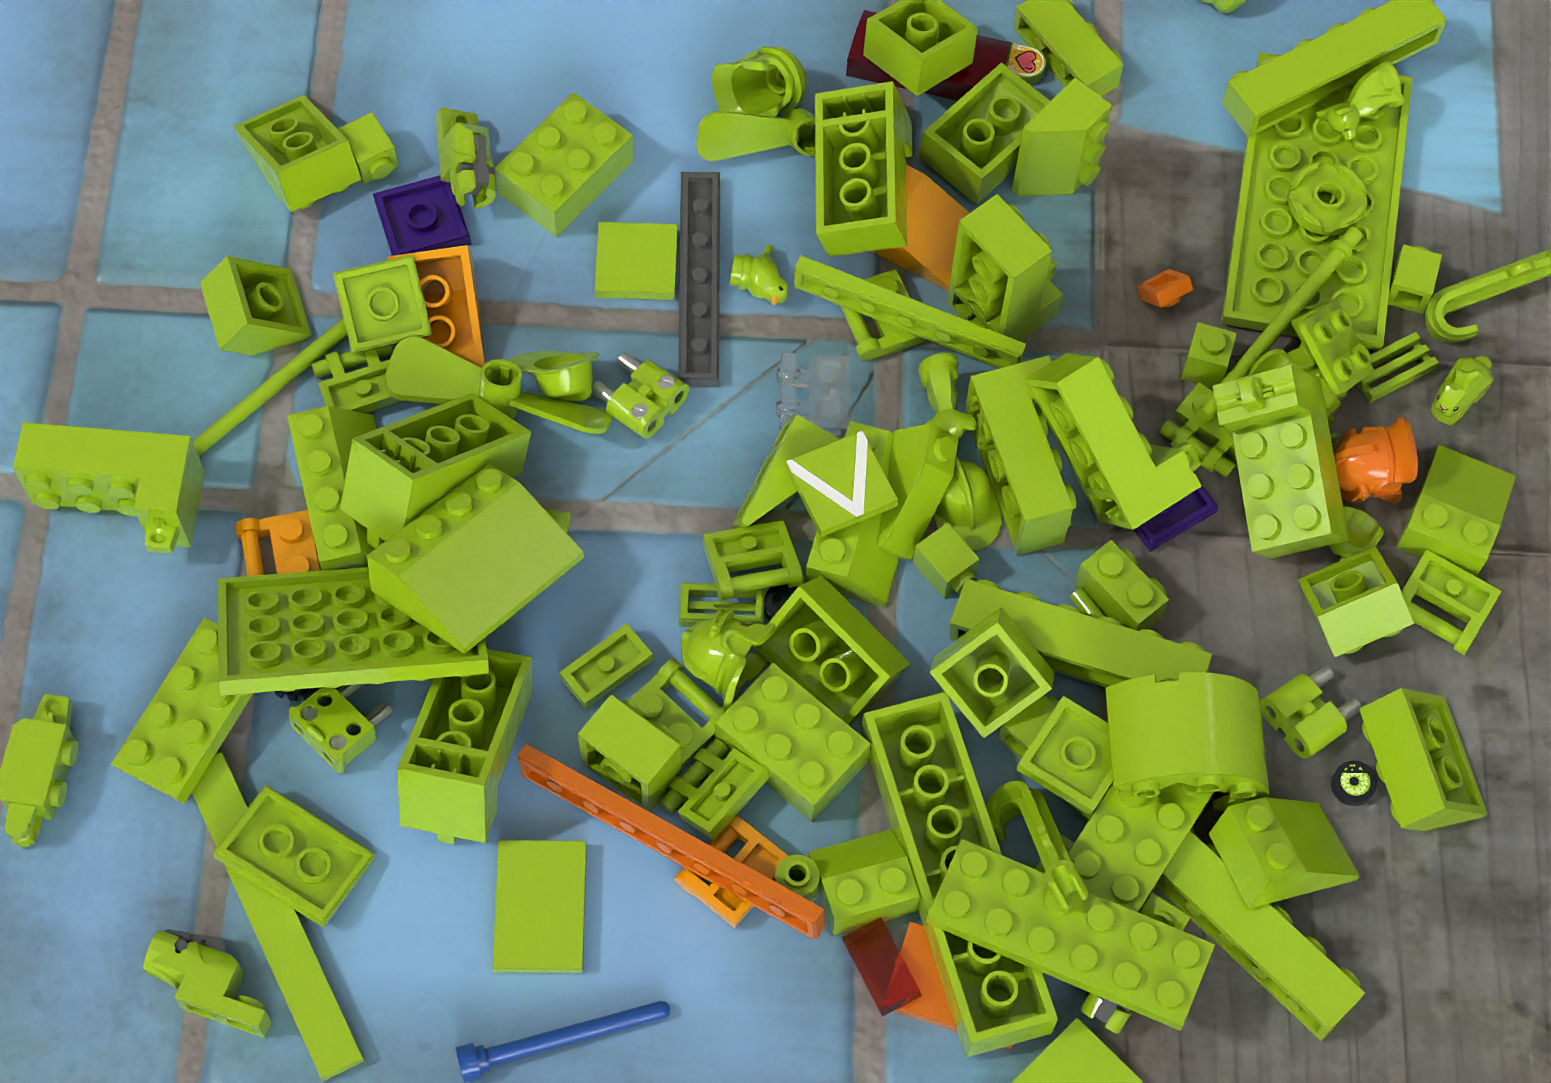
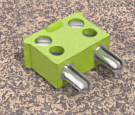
M364 684L344 685L337 688L321 687L299 706L289 708L291 727L336 773H344L345 766L376 741L375 728L393 713L391 706L386 702H382L364 717L347 700Z

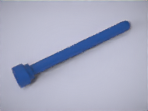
M657 1001L484 1049L483 1045L474 1047L473 1043L455 1047L463 1081L466 1083L481 1079V1073L489 1072V1067L664 1019L670 1014V1006L665 1001Z

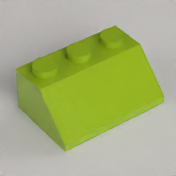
M1074 78L1023 127L1012 193L1016 196L1072 195L1082 184L1090 185L1101 170L1098 164L1106 148V145L1103 144L1104 138L1111 127V123L1108 121L1112 104L1077 78Z
M822 575L800 585L768 623L772 622L775 624L773 634L764 644L753 646L770 664L774 663L849 726L875 704L911 665Z
M1400 688L1359 708L1363 719L1362 730L1364 736L1372 744L1378 761L1376 763L1377 773L1386 784L1391 798V813L1402 829L1427 831L1488 815L1445 696Z

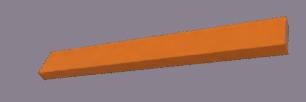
M525 744L518 753L517 757L522 777L813 940H817L825 928L824 908L530 745Z

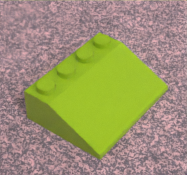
M488 463L369 553L367 560L371 591L466 654L584 558V551L520 482Z

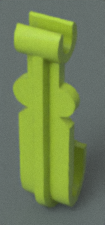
M1551 247L1549 250L1443 288L1435 293L1425 310V324L1428 332L1436 340L1449 344L1473 338L1479 331L1477 325L1461 328L1452 327L1446 322L1444 316L1542 278L1551 277Z
M1019 780L1010 781L1000 786L993 792L986 804V809L998 840H1006L1005 826L1007 822L1016 816L1023 815L1045 868L1044 879L1059 906L1064 909L1069 907L1065 898L1073 891H1078L1082 900H1086L1088 889L1074 863L1071 861L1044 796L1039 790L1029 788L1025 782Z

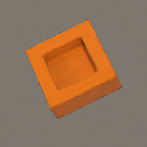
M1167 269L1136 286L1140 300L1160 308L1177 304L1181 300V296L1194 290L1189 275Z

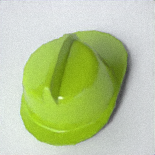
M536 351L514 356L509 361L518 365L523 372H532L545 397L574 402L586 400L591 396L593 381L591 361L599 357V352Z
M956 457L953 478L933 516L938 529L949 523L972 551H979L989 546L997 538L1002 525L1001 511L992 483L984 470L973 462L960 461Z

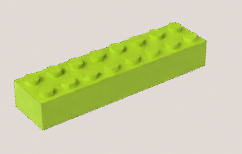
M942 692L863 713L861 734L862 737L871 743L869 759L893 833L905 851L920 894L918 911L966 1058L1052 1034L1058 1018L1041 971L926 923L929 910L961 839L1002 855L948 694Z

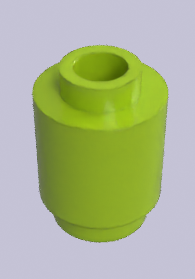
M794 854L785 857L776 868L775 882L814 902L818 894L820 878L817 865L805 855ZM792 879H800L802 881L796 882Z

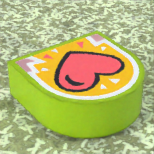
M1012 42L1006 66L1031 85L1042 79L1046 67V58L1043 52L1034 46Z

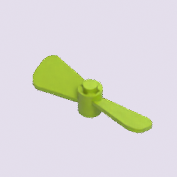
M803 108L793 109L783 118L719 110L706 114L698 124L695 143L696 151L705 160L718 161L790 145L802 155L815 156V115Z
M419 336L406 337L395 346L386 370L385 383L387 391L393 398L401 401L444 404L473 393L511 419L516 417L518 409L590 434L605 433L612 423V416L602 409L522 392V371L518 365L509 360H491L481 368Z

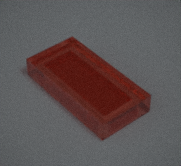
M882 918L841 937L882 1017L922 997L919 987Z

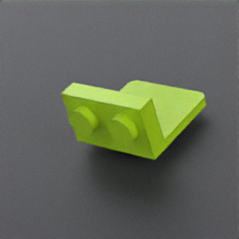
M1337 298L1291 321L1301 342L1305 340L1334 395L1338 396L1345 393L1374 371L1369 351L1359 342L1352 328L1351 317L1341 307Z

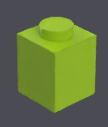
M372 112L338 128L349 140L362 179L361 181L364 185L375 179L385 178L393 170L399 168L395 147Z
M1403 244L1391 275L1388 305L1424 314L1434 292L1442 254L1431 252L1421 246L1412 247Z
M1197 322L1181 379L1196 384L1200 382L1213 388V385L1220 384L1227 371L1237 333Z
M946 523L915 545L913 564L943 599L955 591L960 594L966 579L977 580L976 575L980 559L949 523Z

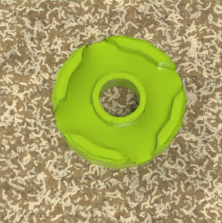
M1317 162L1302 168L1293 178L1287 202L1291 215L1299 225L1312 233L1334 236L1346 233L1350 227H1356L1362 220L1368 204L1366 197L1368 193L1366 185L1359 175L1345 165L1333 163L1332 166L1328 164L1323 165V162ZM1323 192L1331 193L1337 198L1338 202L1335 204L1324 203L1320 200L1318 194Z

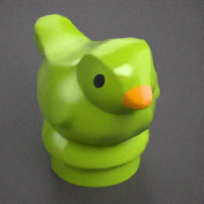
M767 244L764 251L754 257L748 253H745V255L734 254L729 285L739 287L738 290L748 289L752 296L759 299H767L772 305L784 303L788 297L789 287L785 280L780 277L777 266L771 257L774 246Z

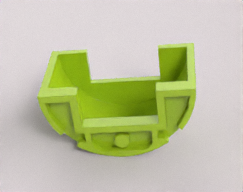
M1178 672V679L1165 678L1156 682V675L1152 674L1128 679L1105 688L1114 788L1133 792V796L1137 798L1155 797L1160 794L1161 789L1177 782L1196 786L1199 792L1220 791L1229 793L1213 801V808L1220 811H1225L1231 805L1270 797L1258 691L1252 684L1233 676L1218 673Z

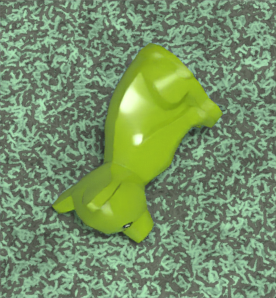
M1388 61L1372 68L1354 85L1347 102L1321 109L1316 112L1317 117H1326L1331 128L1342 133L1345 141L1354 139L1359 119L1372 116L1384 105L1390 108L1392 106L1397 108L1404 103L1400 78L1396 68Z
M951 353L931 355L925 358L918 368L919 379L923 389L927 391L930 408L936 415L926 424L932 423L961 438L965 430H975L977 426L974 417L956 410L958 395L955 385L957 384V379H959L958 358Z

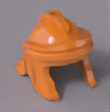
M1399 417L1389 427H1364L1361 433L1358 434L1355 428H1350L1342 436L1336 449L1333 451L1341 497L1349 502L1362 503L1368 497H1379L1383 501L1396 504L1402 499V489H1400L1402 484L1414 482L1417 478L1418 457L1411 425L1405 418Z

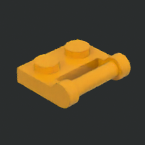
M308 510L263 519L244 518L235 523L236 537L242 541L247 576L264 575L258 538L271 536L277 574L321 571Z
M736 815L709 845L725 853L736 839L742 840L745 845L733 859L775 881L776 868L780 861L788 855ZM682 868L674 877L675 882L685 892L695 896L733 928H736L754 907L713 883L708 886L701 880L703 877L686 868Z

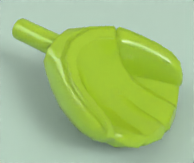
M1343 506L1349 541L1329 545L1332 552L1341 557L1339 561L1377 546L1384 534V529L1378 525L1377 520L1359 508Z

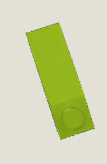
M798 414L787 419L731 527L733 529L748 527L797 492L786 469V461L835 442L840 438Z
M932 423L894 430L887 479L898 498V506L882 512L877 548L903 560L912 559L915 545L920 543L953 478L959 437Z

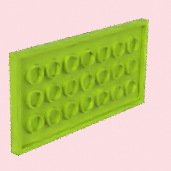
M1260 52L1256 67L1275 54ZM1399 75L1404 103L1397 108L1395 106L1390 108L1384 105L1372 116L1359 119L1357 133L1352 140L1345 141L1342 133L1334 131L1328 124L1327 118L1324 116L1317 117L1316 112L1338 103L1347 102L1354 85L1250 137H1246L1221 324L1264 331L1327 256L1330 244L1334 240L1342 238L1344 234L1324 236L1308 231L1299 225L1291 215L1287 202L1291 182L1302 168L1317 162H1323V165L1328 164L1332 166L1333 163H1338L1356 172L1366 185L1368 204L1364 217L1356 226L1362 232L1363 237L1352 249L1353 255L1348 262L1341 263L1298 316L1337 298L1341 307L1349 313L1352 320V328L1359 342L1367 349L1381 350L1385 336L1413 77ZM1323 192L1318 194V197L1324 203L1335 204L1338 202L1337 198L1331 193ZM1292 323L1283 332V335L1298 337Z

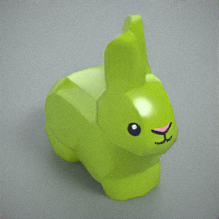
M1478 356L1475 359L1472 357H1461L1457 360L1441 384L1431 406V413L1438 421L1447 425H1454L1464 416L1473 403H1476L1484 396L1494 381L1490 370L1492 364L1488 357Z

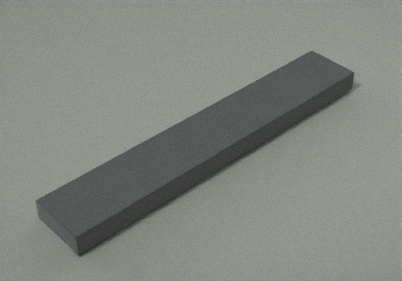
M681 172L678 378L688 384L689 387H719L720 172Z

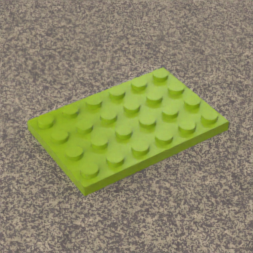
M368 567L217 578L220 696L248 695L271 691L290 692L296 689L337 688L344 685L382 684L405 680L424 681L430 678L470 677L478 674H489L485 638L466 654L462 653L373 593L369 581Z

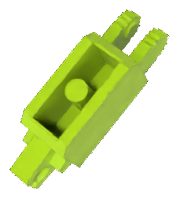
M44 694L33 719L23 718L12 726L0 768V800L7 808L5 816L7 821L4 823L5 827H3L7 836H10L13 844L18 845L21 849L29 846L32 847L34 843L36 844L35 841L38 839L37 835L40 834L43 820H54L57 807H62L66 799L67 783L64 780L68 766L75 764L78 755V742L70 731L73 703L69 697Z

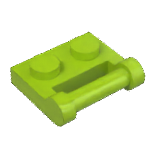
M897 269L863 279L910 298ZM839 305L858 344L855 349L861 361H870L926 342V339L874 318L873 321L881 338H872L861 313Z
M784 520L703 534V548L720 601L732 599L733 594L786 584L789 588H793L803 584L802 569ZM780 563L783 565V568L736 577H730L729 573Z
M1427 549L1401 592L1413 622L1453 644V650L1464 656L1499 597L1501 590ZM1416 594L1467 623L1465 629L1462 631L1411 602L1412 598Z
M671 658L629 701L642 710L645 720L655 727L658 725L667 727L678 737V744L681 747L682 771L701 748L705 749L715 739V722L725 712L724 706L720 707L683 672L684 667L675 658ZM672 684L709 719V722L701 728L663 691Z

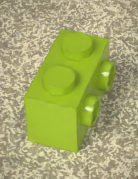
M1110 540L1080 564L1074 585L1078 589L1083 588L1105 617L1113 618L1119 621L1122 626L1137 631L1150 629L1162 619L1169 602L1166 591L1159 581L1152 577L1148 578L1139 569L1136 559L1127 549H1120Z

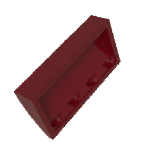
M864 10L848 54L846 76L876 83L893 81L895 87L907 89L863 55L867 19L877 14L876 12ZM977 35L973 63L923 93L958 101L1001 62L1006 66L1012 42Z

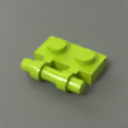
M388 345L357 353L348 351L339 355L335 351L326 354V359L311 363L316 379L330 374L333 377L318 382L325 406L368 413L402 402L393 398L386 388V370L390 359L383 362L379 360V358L392 355V346ZM367 363V367L346 374L344 372L345 369Z
M1198 382L1176 409L1174 418L1184 425L1179 427L1172 421L1167 420L1159 433L1172 441V447L1183 442L1191 443L1200 461H1202L1201 466L1211 473L1215 470L1228 478L1236 468V464L1225 458L1228 453L1236 459L1232 431L1219 426L1217 413L1210 421H1205L1198 415L1197 410L1213 392ZM1198 433L1215 446L1211 448L1194 436Z
M715 739L706 750L701 748L692 758L693 765L681 778L676 776L667 786L668 793L659 802L671 814L681 803H684L678 810L681 819L713 841L770 778L764 766L735 748L724 760H721L728 751V748L718 739ZM707 774L710 775L698 789L695 788Z

